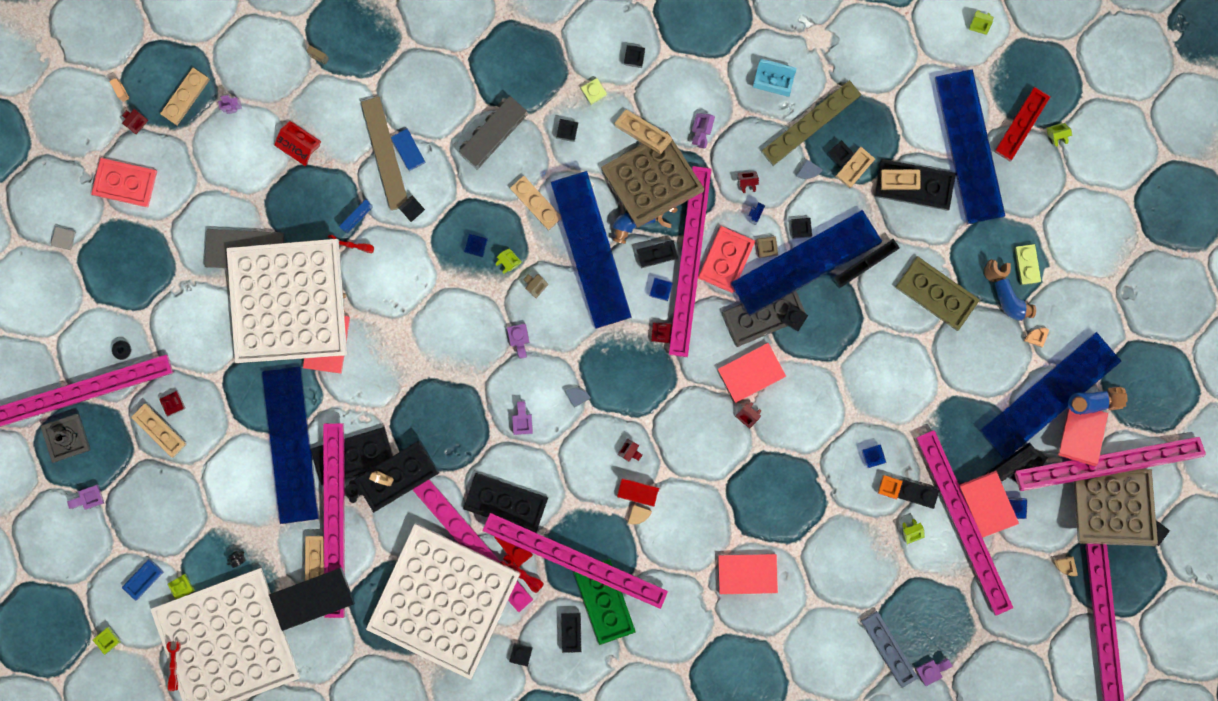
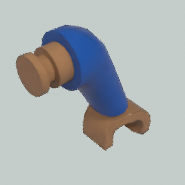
M675 207L669 211L674 214L678 209ZM628 213L620 215L614 221L612 228H615L614 234L616 236L612 240L626 244L625 237H628V233H632L633 229L636 228ZM662 215L646 223L651 224L658 221L667 228H671L672 225L669 222L663 221Z
M989 260L984 267V275L989 281L995 282L1000 304L1007 316L1017 321H1022L1027 317L1034 318L1036 306L1026 304L1024 300L1016 297L1009 279L1005 278L1010 273L1011 263L1002 265L1000 272L997 267V261Z
M1123 387L1108 388V392L1074 393L1068 399V407L1076 414H1090L1106 409H1123V407H1126L1127 402L1126 390Z

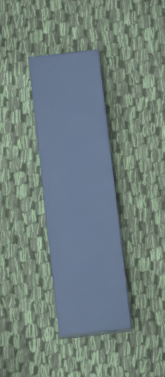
M875 611L862 619L861 623L900 687L903 688L918 679L879 612Z

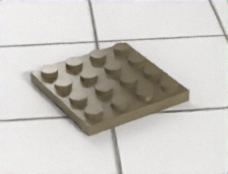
M673 139L661 154L642 144L601 167L637 228L704 192V187Z
M1138 469L1074 481L1078 543L1137 546L1158 545L1152 469Z

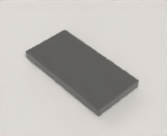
M207 229L205 267L228 269L227 248L284 243V233Z
M793 283L723 311L722 314L736 347H739L787 327V325L782 323V320L792 305L804 313L805 310Z

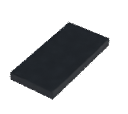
M881 159L874 197L949 211L956 173ZM881 170H920V189L881 190Z
M385 427L344 439V479L366 473L393 456ZM324 445L311 448L321 486L324 485Z
M421 440L357 477L354 481L374 513L440 473ZM379 471L392 477L394 480L391 486L374 482L369 478L373 472Z
M475 473L463 509L487 518L491 513L537 533L548 497Z
M342 567L269 594L282 631L355 604Z

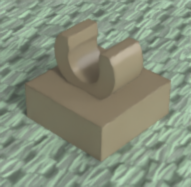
M528 274L523 279L528 284L525 289L536 299L549 285L539 274L534 278Z

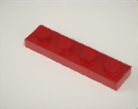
M1036 87L1032 89L995 149V153L1010 162L1012 161L1049 101V95Z

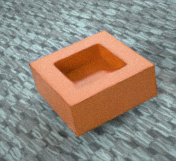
M883 475L877 494L897 499L902 481Z

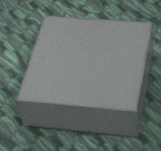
M55 227L51 246L71 250L76 232Z

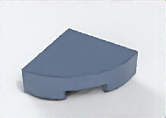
M806 160L796 177L811 179L818 176L823 169Z
M571 388L565 390L574 408L591 399L581 389Z

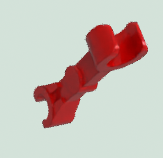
M328 235V236H327V238H330V239H337V238H336L335 236H333V235ZM339 241V245L346 248H356L371 254L374 252V246L371 244H354L353 242Z
M504 556V561H501L500 564L521 573L519 578L526 582L531 591L537 593L543 587L544 583L540 579L529 576L524 570L518 568L513 564L511 556Z
M179 641L176 642L177 647L175 650L171 649V642H168L166 645L168 652L171 653L169 666L171 674L168 680V691L178 690L176 652L181 649Z

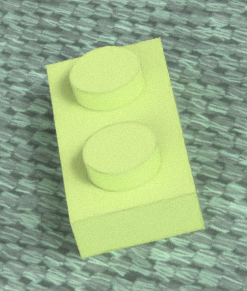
M1035 244L1015 247L1020 285L1041 282Z

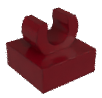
M135 109L131 113L126 110L121 115L125 118L122 124L136 135L148 122Z
M757 172L737 173L742 192L746 193L745 188L747 186H752L753 192H756V185H759Z
M653 322L651 342L670 344L672 324Z
M178 391L159 399L167 417L186 409Z
M752 402L746 404L735 416L749 429L761 417L760 409L756 412L751 408L754 404Z
M627 438L617 455L627 461H630L631 458L639 461L643 454L636 451L639 445Z

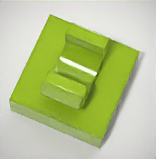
M980 10L976 11L969 30L987 35L994 16H991L990 13H980Z
M1062 123L1046 128L1047 135L1052 138V143L1056 147L1058 146L1059 139L1068 144V137L1072 136V129L1068 125Z
M509 248L497 256L499 260L496 262V266L503 264L505 266V269L502 271L504 274L517 268L522 262Z
M912 519L913 526L907 527L905 522L902 523L906 544L925 538L922 524H917L915 519Z
M186 574L167 584L175 600L195 591Z

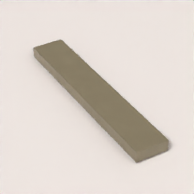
M376 97L361 101L390 210L394 211L399 209L398 207L408 198L381 99Z

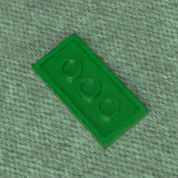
M610 559L602 561L613 567ZM574 571L599 645L636 633L622 592Z

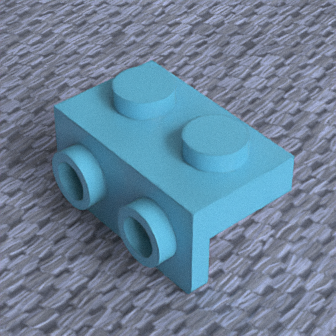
M760 59L753 88L789 97L797 68Z

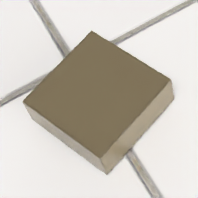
M309 45L307 49L308 55L325 65L329 60L328 56Z
M776 236L756 239L759 258L778 256Z

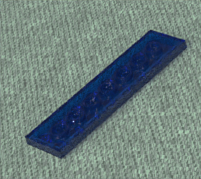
M973 69L936 76L934 78L966 223L969 225L1004 218L1006 215Z
M581 172L550 182L595 329L632 318L588 172Z
M861 210L732 281L730 285L750 317L880 245L882 239L864 211Z
M1095 332L979 431L1005 460L1068 407V399L1074 393H1085L1122 361L1103 338Z
M292 367L262 371L280 524L319 519L302 368Z

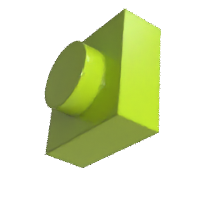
M107 627L93 639V642L106 655L121 643V640L110 627Z

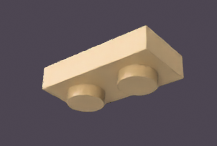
M860 147L836 177L848 188H851L875 158Z
M881 170V190L920 189V170Z

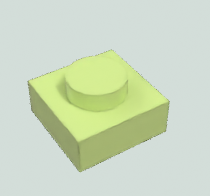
M598 78L581 87L590 105L607 96Z

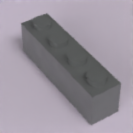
M511 96L508 99L504 98L498 104L499 109L495 113L491 112L485 119L486 123L482 127L478 126L472 133L473 137L469 141H464L459 148L461 149L459 151L460 156L476 170L484 164L528 115L527 110Z

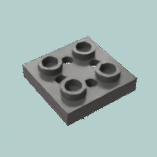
M80 414L41 426L52 463L91 451Z

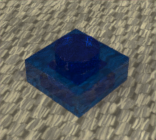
M758 202L756 207L752 206L748 215L751 217L750 223L757 225L765 208L764 204Z
M469 234L464 253L483 258L488 239Z
M654 278L649 297L668 302L673 283Z
M881 444L861 450L867 468L887 463Z
M1008 498L1017 519H1027V498Z

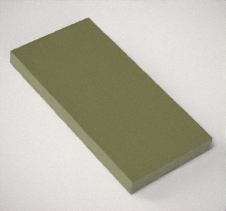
M918 256L895 286L900 292L956 331L960 330L980 301L976 296Z

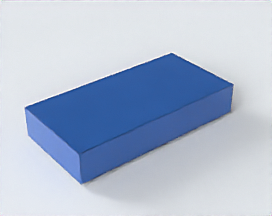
M408 128L391 137L409 171L426 163Z
M365 199L339 227L346 234L349 233L373 208L371 203Z
M148 559L124 584L122 589L137 601L164 572L151 559Z

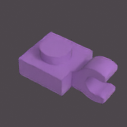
M229 95L221 96V101H218L219 108L226 112V114L236 113L238 109H242L241 101L237 97L230 98Z
M696 114L692 132L695 133L692 140L693 145H699V148L707 147L706 135L711 134L715 116L711 114Z
M526 324L507 327L511 347L517 346L519 359L526 358L524 344L530 343Z
M525 401L517 402L518 415L512 416L513 434H533L532 414L526 415Z
M99 485L78 491L79 498L67 501L69 509L83 505L84 510L104 504Z
M948 658L937 664L932 659L917 667L916 670L924 685L928 686L943 678L940 672L953 666Z

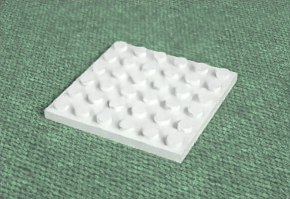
M339 239L227 248L235 363L347 355Z
M414 524L366 630L471 680L521 573L423 526Z
M262 568L150 609L169 664L171 662V653L166 648L167 643L171 642L172 650L176 649L177 641L181 643V649L176 652V675L182 701H241L301 678L285 632L281 630L269 597L271 593Z

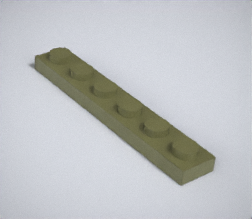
M849 80L761 151L772 166L776 165L862 94Z

